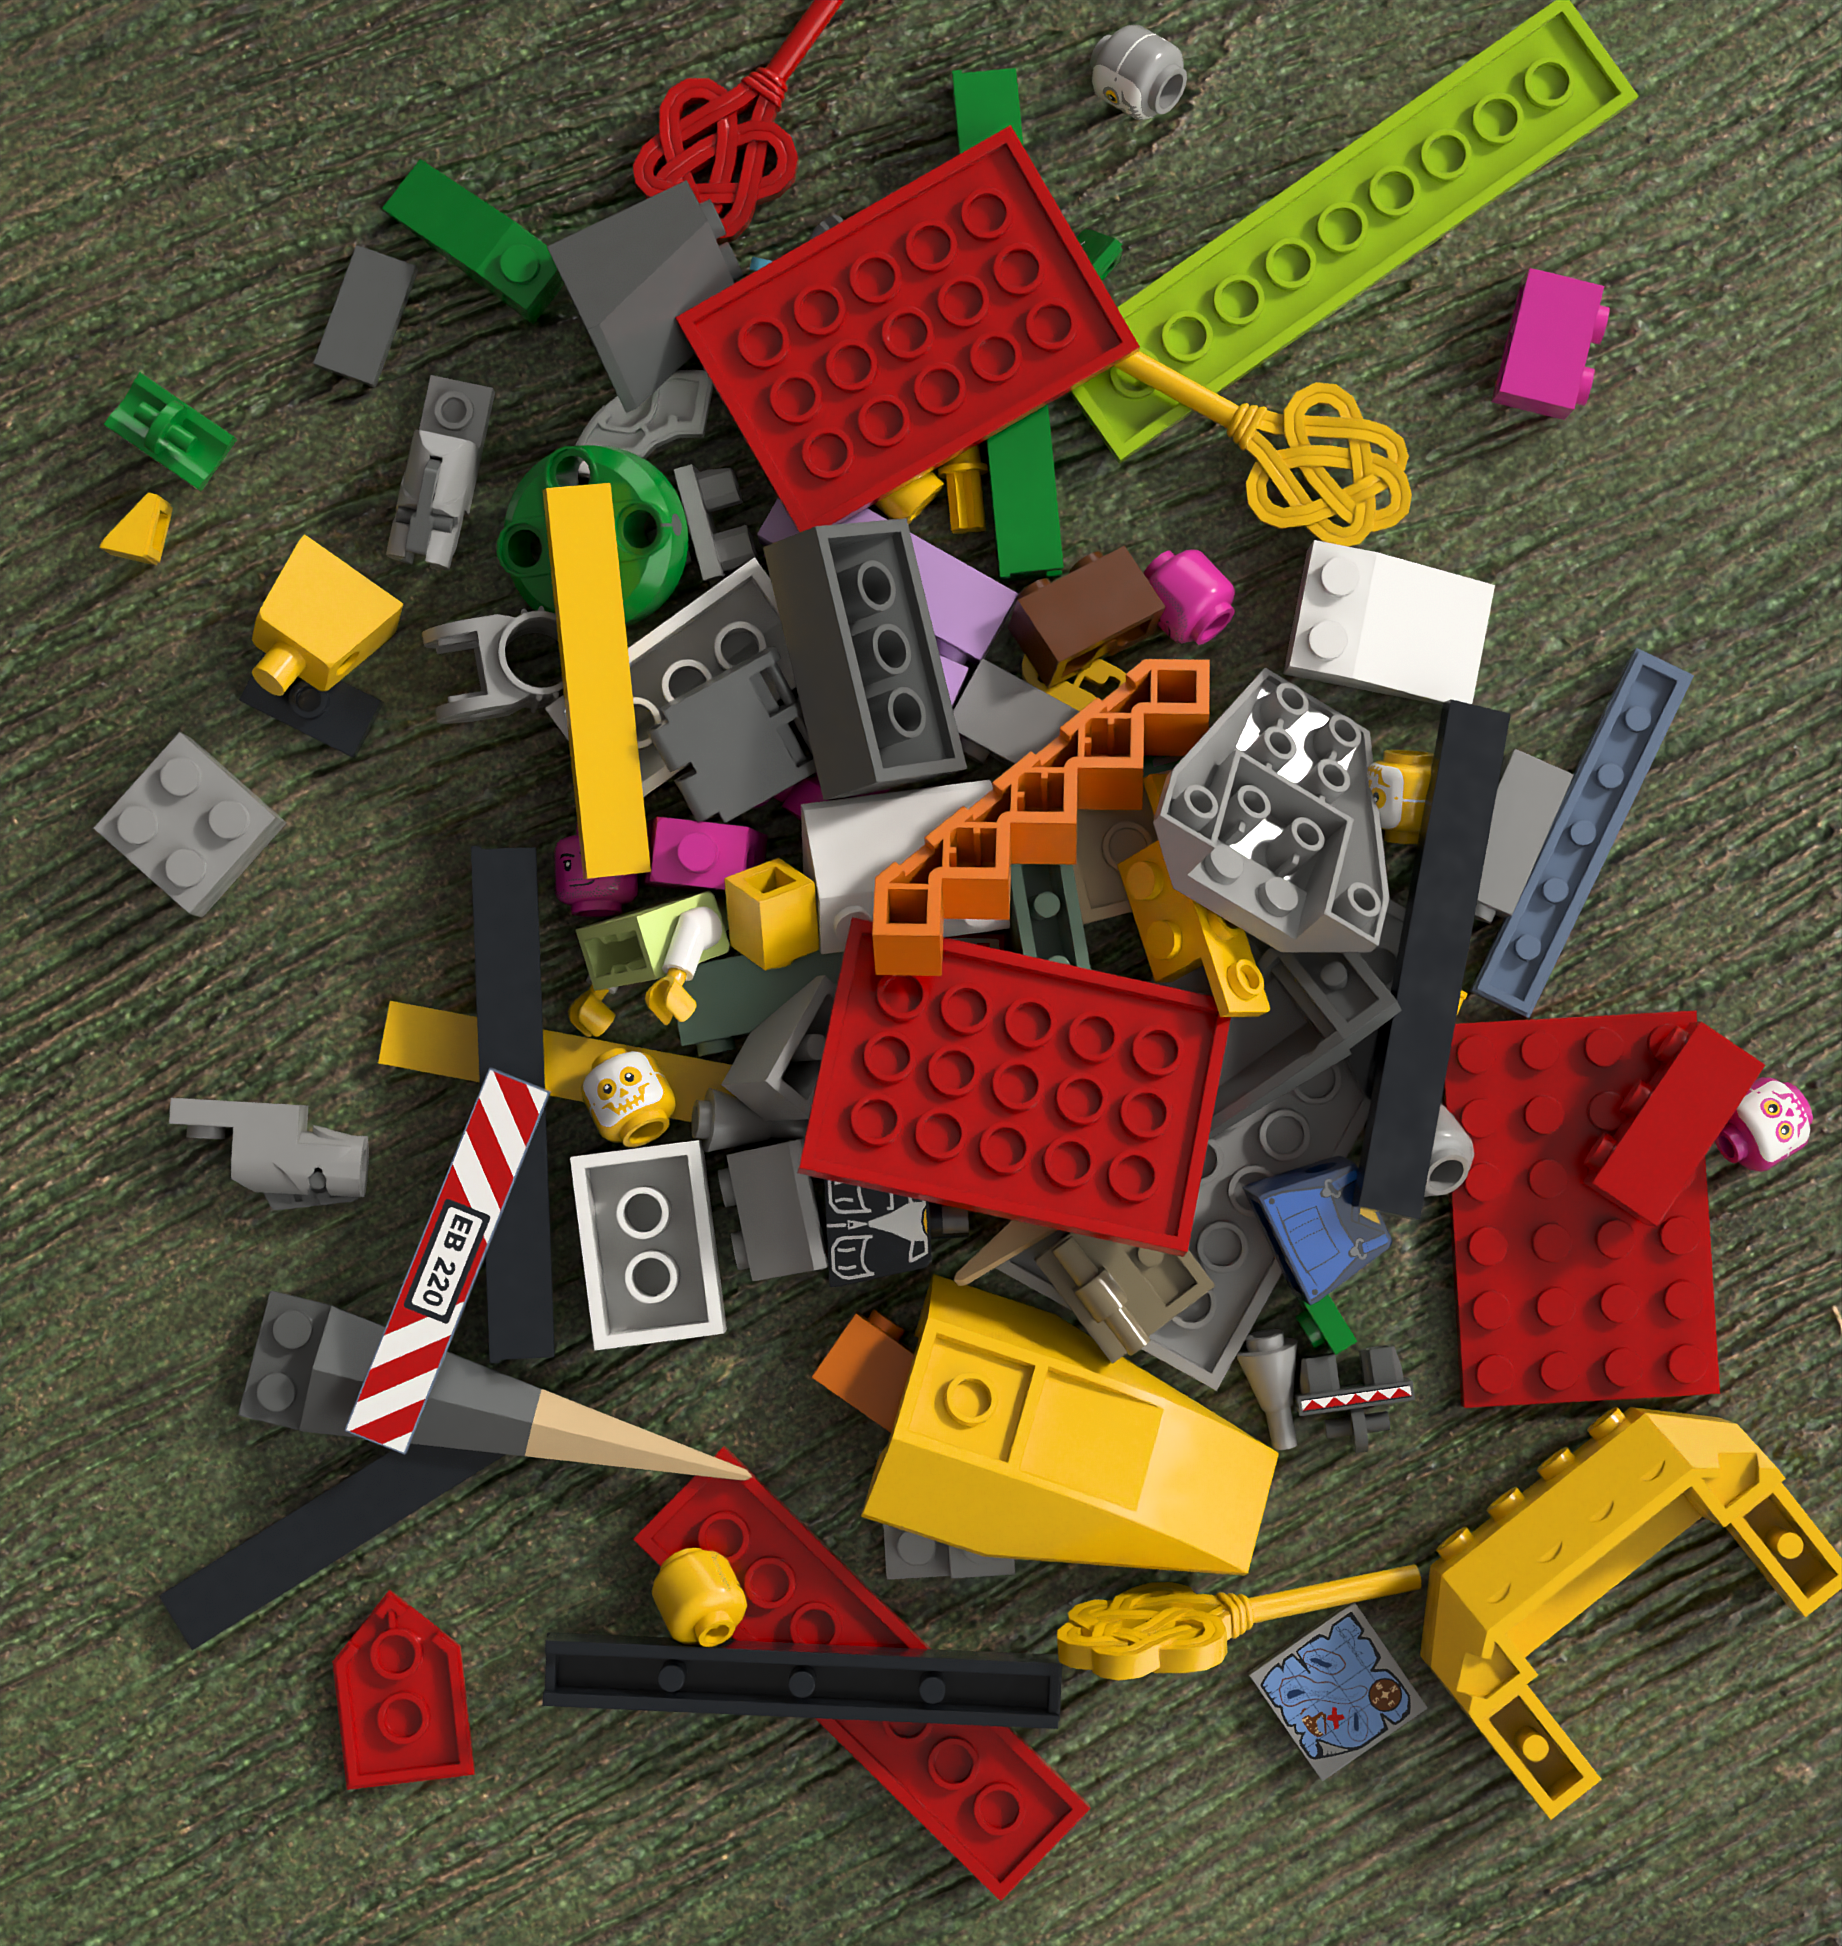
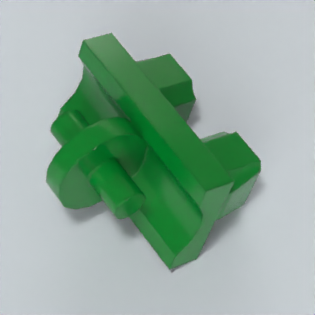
M141 372L133 381L123 401L104 423L108 429L200 492L237 441L233 435Z

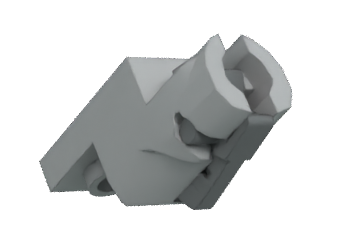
M434 375L430 376L419 430L413 432L406 470L400 486L396 514L392 523L386 551L387 557L412 565L415 554L425 555V561L430 564L431 569L450 570L452 557L458 544L463 516L470 513L495 396L493 388Z
M171 1098L169 1124H186V1137L225 1139L226 1127H233L231 1179L254 1192H263L271 1208L274 1210L353 1202L358 1200V1197H364L366 1193L369 1165L368 1136L349 1135L313 1125V1132L307 1131L309 1107L307 1105Z

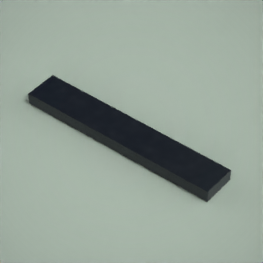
M410 1444L405 1455L392 1450L162 1593L159 1597L191 1650H194L506 1454Z

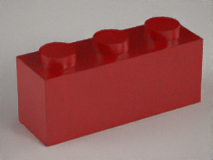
M1701 1021L1689 1023L1685 1030L1679 1026H1675L1655 1055V1058L1663 1063L1649 1083L1640 1079L1633 1086L1619 1109L1620 1112L1626 1115V1118L1613 1137L1606 1132L1600 1136L1583 1163L1591 1169L1583 1183L1645 1225L1656 1227L1659 1225L1765 1067L1764 1063Z

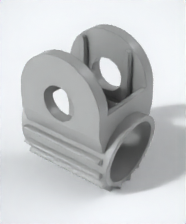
M540 606L538 611L527 612L526 609H522L518 617L496 614L446 623L423 631L424 647L436 648L437 654L474 649L481 688L480 692L449 696V703L435 708L437 722L451 724L505 717L522 708H530L531 712L535 713L537 708L547 707L563 696V681L547 688L529 686L514 676L508 667L505 657V648L508 644L524 634H545L558 641L556 614L544 611V607Z

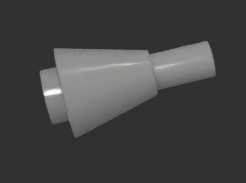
M709 1088L704 1101L696 1100L694 1103L691 1130L694 1139L702 1140L703 1150L710 1152L768 1141L770 1137L804 1140L808 1119L765 1122L737 1097Z
M1266 1329L1250 1333L1245 1339L1246 1344L1241 1346L1236 1357L1261 1409L1266 1413L1272 1449L1286 1450L1297 1446L1291 1406L1294 1399L1298 1341L1294 1338L1284 1337L1283 1331L1280 1329Z

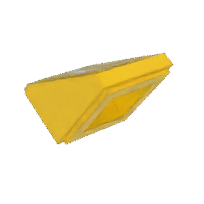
M147 493L103 539L99 548L116 557L157 566V563L161 561L173 507L159 495Z

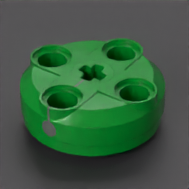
M564 446L535 464L525 474L515 489L506 512L504 529L500 532L497 540L496 553L499 562L506 572L510 573L517 590L534 611H538L539 607L543 606L544 611L555 614L543 490L546 488L580 485L578 470L581 463L585 461L590 471L588 485L611 484L625 627L631 626L650 616L666 602L683 573L688 551V527L682 503L675 489L663 473L645 459L629 451L611 446ZM650 514L654 517L657 524V536L652 544L646 539L644 533V525ZM535 535L539 537L542 544V554L538 562L533 559L531 554V542Z

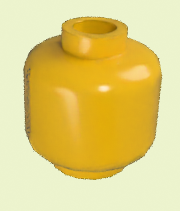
M701 1548L683 1549L671 1555L662 1564L652 1587V1596L671 1637L684 1645L713 1647L725 1642L733 1635L735 1628L743 1619L747 1608L744 1592L728 1560L717 1552L702 1550Z

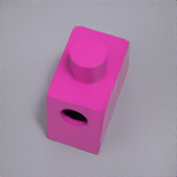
M656 817L648 821L647 824L651 872L642 873L640 885L697 892L710 890L715 894L726 895L724 878L765 863L768 835L743 826Z

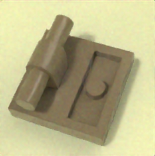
M1068 1232L1034 1258L1036 1264L1112 1364L1126 1353L1131 1356L1141 1350L1151 1341L1149 1338L1151 1334L1215 1287V1284L1189 1250L1184 1257Z

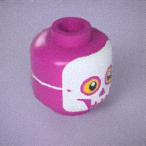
M1758 1078L1715 1140V1144L1723 1157L1729 1162H1739L1751 1171H1767L1800 1151L1808 1143L1809 1126L1813 1121L1812 1110L1802 1092L1793 1084L1780 1082L1774 1078Z

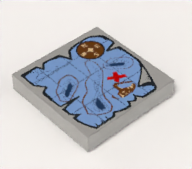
M1356 1603L1342 1606L1248 1672L1322 1781L1427 1709L1421 1697Z

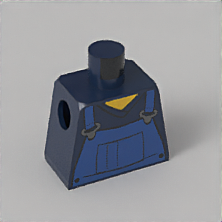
M1343 1156L1330 1157L1242 1187L1293 1295L1310 1306L1332 1292L1382 1254L1392 1244L1391 1235L1381 1213L1352 1207L1358 1166Z

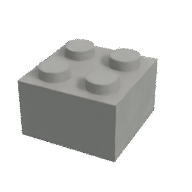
M179 732L98 822L94 829L189 914L203 917L287 822L196 741Z

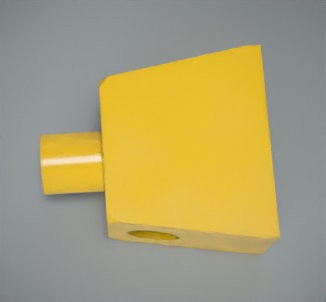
M304 534L298 541L256 617L252 641L256 647L266 654L253 668L252 675L261 687L277 696L283 695L298 676L317 690L328 691L395 634L404 604Z

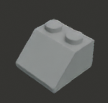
M803 1139L726 1155L729 1168L718 1170L725 1208L737 1205L742 1231L731 1233L738 1270L750 1268L752 1282L827 1268L829 1265L812 1176L797 1173L804 1143Z

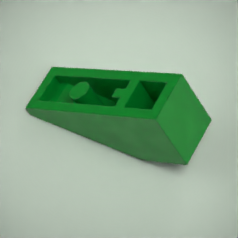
M419 159L382 208L395 221L533 325L564 286L546 244L517 222L421 159Z

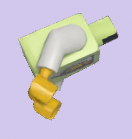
M710 890L674 897L576 929L589 972L586 981L591 986L588 991L581 994L570 1005L568 1017L571 1023L586 1037H591L592 1035L598 1037L608 1029L616 1015L602 1002L607 993L615 994L618 986L661 978L646 992L645 1001L647 1006L664 1025H668L673 1016L679 1022L686 1021L693 1014L696 1008V1001L682 987L684 981L693 979L699 963L729 951L726 896L715 898V895Z

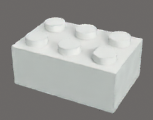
M702 1140L570 1157L594 1350L724 1334L727 1326Z

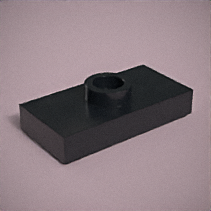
M263 652V654H262L260 660H261V659L264 657V655L266 654L265 652ZM251 675L239 701L356 759L384 704L381 700L341 680L328 691H319L299 676L283 695L277 696L261 687L253 675Z

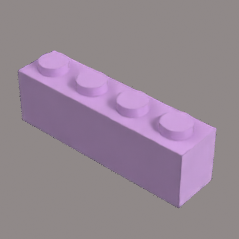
M779 498L776 500L757 534L759 543L764 546L799 533ZM866 508L840 524L887 519ZM910 533L940 656L963 666L967 661L978 666L982 658L986 657L1015 606L1018 593Z

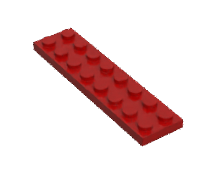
M725 1445L713 1457L748 1470L752 1478L744 1481L695 1475L633 1538L660 1566L674 1553L688 1548H701L702 1550L714 1551L724 1556L728 1560L747 1601L744 1617L732 1635L735 1640L931 1649ZM815 1718L1000 1901L1015 1888L1091 1809L1090 1804L1011 1727Z

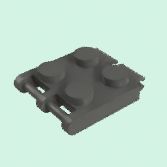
M771 646L663 705L660 708L666 719L647 730L670 772L688 763H691L693 766V770L677 778L675 783L697 822H701L719 813L723 822L726 823L817 772L800 699L795 697L777 664L781 656L776 646ZM764 669H766L784 702L780 707L777 705L760 673ZM793 720L811 755L805 756L788 725L789 721Z

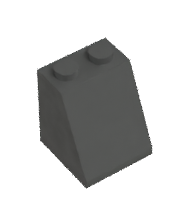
M687 180L547 246L581 322L626 413L638 408L694 354L675 317L733 285L734 281L744 277L729 243L726 242L718 246L716 239L726 235V231L712 201L708 199L699 204Z

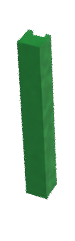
M1016 68L962 73V70H953L952 95L958 155L1010 125L1023 145ZM1047 404L985 440L998 580L1002 585H1008L1009 581L1060 577L1064 569L1049 408Z

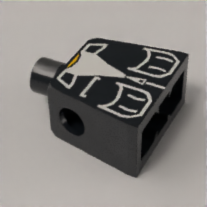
M825 1179L830 1287H840L932 1266L931 1239L969 1238L968 1210Z

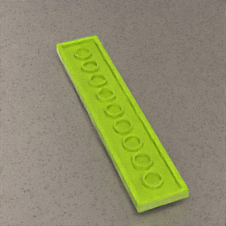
M1555 0L1117 308L1138 342L1140 352L1207 389L1220 394L1632 105L1639 96L1570 0ZM1114 366L1068 392L1119 464L1194 412L1189 407Z

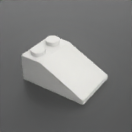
M1314 540L1306 553L1283 674L1443 705V702L1450 699L1472 704L1495 585L1378 552Z

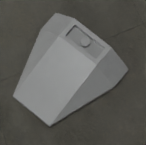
M1264 668L1166 776L1153 824L1173 888L1280 952H1372L1379 945L1389 903V890L1380 814L1372 791L1369 788L1367 777L1368 767L1374 763L1370 731L1301 690L1295 684Z

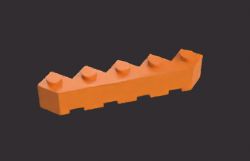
M1144 659L1126 674V682L1103 700L1097 697L1061 726L1060 735L1036 755L1030 751L993 781V790L969 809L964 806L924 837L925 845L899 865L894 862L875 877L872 933L876 975L942 976L944 919L1010 920L1011 864L1076 865L1078 809L1142 810L1143 756H1185L1209 729L1210 660Z

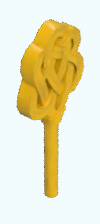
M1140 351L1114 366L1227 428L1226 433L1228 437H1232L1233 442L1238 444L1242 451L1246 450L1257 461L1251 469L1245 487L1247 505L1260 522L1278 529L1304 526L1322 542L1351 547L1360 544L1370 532L1373 533L1395 526L1409 513L1412 493L1407 475L1404 473L1409 458L1404 439L1387 425L1363 419L1354 397L1337 384L1315 382L1295 392L1284 409L1283 414L1268 411L1267 407L1249 406L1248 403L1238 406ZM1319 404L1331 407L1337 412L1338 417L1304 414L1308 409ZM1258 431L1274 436H1284L1288 448L1276 450ZM1308 438L1347 440L1348 448L1330 445H1311ZM1370 444L1382 449L1387 458L1372 453ZM1324 467L1351 471L1352 484L1341 489ZM1298 468L1307 483L1321 499L1312 501L1290 469ZM1269 479L1289 507L1277 506L1268 498L1266 484ZM1388 488L1390 496L1389 505L1376 510L1375 495ZM1337 515L1350 526L1343 528L1332 523L1328 518Z
M1412 1564L1250 1598L1243 1594L1235 1595L1219 1592L1216 1595L1196 1594L1189 1586L1174 1582H1151L1133 1587L1115 1596L1113 1600L1094 1599L1075 1605L1068 1612V1622L1057 1630L1058 1659L1060 1663L1070 1668L1092 1670V1673L1101 1678L1118 1681L1141 1678L1151 1672L1189 1673L1203 1671L1222 1663L1228 1653L1227 1640L1230 1638L1236 1639L1239 1635L1244 1634L1252 1628L1253 1623L1419 1590L1421 1588V1576L1417 1566Z

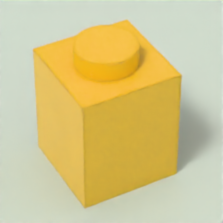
M780 858L724 878L730 946L765 971L786 967L793 963L795 959L819 950L814 881Z

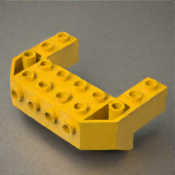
M1615 1407L1590 1425L1587 1431L1592 1436L1591 1439L1573 1453L1568 1447H1564L1554 1453L1538 1467L1537 1471L1541 1475L1538 1481L1522 1493L1517 1487L1508 1490L1487 1508L1486 1511L1490 1514V1519L1472 1533L1467 1527L1459 1529L1436 1549L1441 1558L1430 1565L1420 1657L1550 1820L1602 1779L1527 1685L1538 1674L1525 1657L1701 1517L1725 1527L1786 1605L1804 1617H1807L1842 1589V1558L1782 1484V1481L1786 1479L1783 1474L1736 1423L1718 1417L1630 1407L1622 1413L1618 1407Z

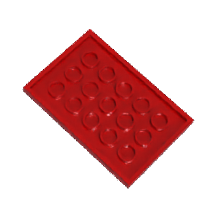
M1011 125L675 317L688 343L799 533L815 526L836 525L844 522L1139 352L1140 349L1138 342Z
M852 917L797 1173L1184 1257L1189 1248L1231 1017H1220L1214 997L943 937L942 976L876 975L872 936L873 921Z
M1696 1010L1455 1024L1443 1089V1106L1455 1117L1469 1135L1475 1153L1468 1176L1457 1189L1449 1193L1462 1407L1472 1408L1720 1394L1706 1157L1704 1156L1657 1227L1645 1225L1583 1183V1180L1591 1170L1583 1164L1589 1151L1603 1133L1606 1132L1613 1137L1626 1118V1115L1619 1111L1624 1099L1640 1079L1647 1083L1650 1082L1663 1063L1655 1058L1659 1047L1675 1026L1685 1030L1689 1023L1697 1022Z

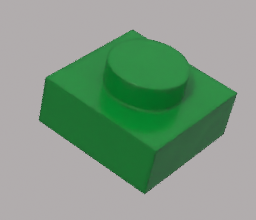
M1329 1294L1311 1306L1296 1297L1304 1311L1297 1314L1295 1319L1314 1349L1325 1344L1330 1353L1337 1355L1357 1342Z

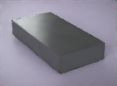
M356 245L313 364L315 367L376 388L416 279L417 267Z

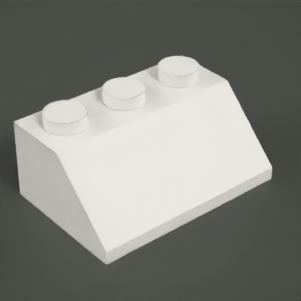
M990 780L801 804L803 874L815 883L819 950L821 954L844 951L852 917L873 921L875 877L892 863L896 862L899 865L925 845L924 837L961 807L964 806L969 809L993 790ZM944 919L943 937L1010 928V920Z

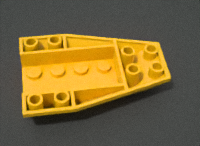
M935 1274L931 1277L914 1335L919 1338L889 1442L878 1457L861 1517L983 1557L1242 1576L1248 1573L1279 1454L1277 1451L1122 1356L1112 1364L1091 1336L1057 1315L968 1285L958 1286L955 1281Z

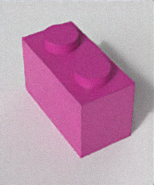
M1529 268L1520 282L1491 402L1565 420L1573 412L1576 404L1586 405L1595 373L1594 368L1585 366L1590 343L1600 345L1610 311L1609 307L1600 305L1604 286Z

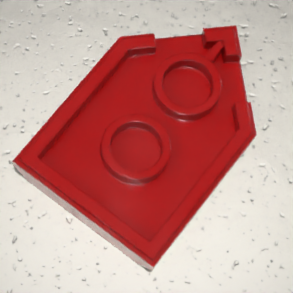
M390 1589L332 1662L347 1790L475 1775L461 1645Z

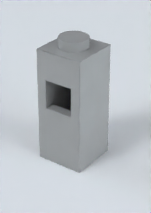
M1517 749L1506 754L1501 766L1475 919L1491 924L1495 915L1503 919L1513 915L1574 774Z

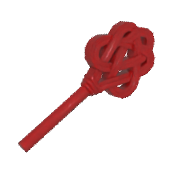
M814 0L766 68L759 67L756 69V72H751L748 76L743 77L741 83L732 90L727 91V89L709 78H686L671 87L659 107L660 133L656 134L642 146L633 164L636 187L645 199L687 180L699 204L710 199L720 218L723 215L724 209L731 208L729 213L723 219H720L726 235L716 239L718 244L735 241L749 227L758 205L780 198L795 182L799 164L792 137L774 122L785 100L784 94L788 89L786 81L845 0ZM756 103L752 119L738 124V115ZM705 104L681 119L685 109L690 105ZM717 128V133L698 141L684 150V147ZM770 148L776 154L777 165L769 175L763 177ZM746 149L739 183H733L738 152ZM666 160L667 164L655 176L654 174L659 165ZM714 162L709 183L695 184L693 175Z

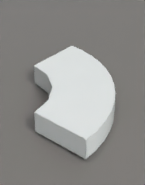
M703 370L676 371L638 408L628 413L625 412L617 396L606 406L603 405L592 417L575 446H611L629 451L646 459L657 447L678 438L704 437L713 384ZM583 461L578 470V479L589 481L590 471L587 463Z

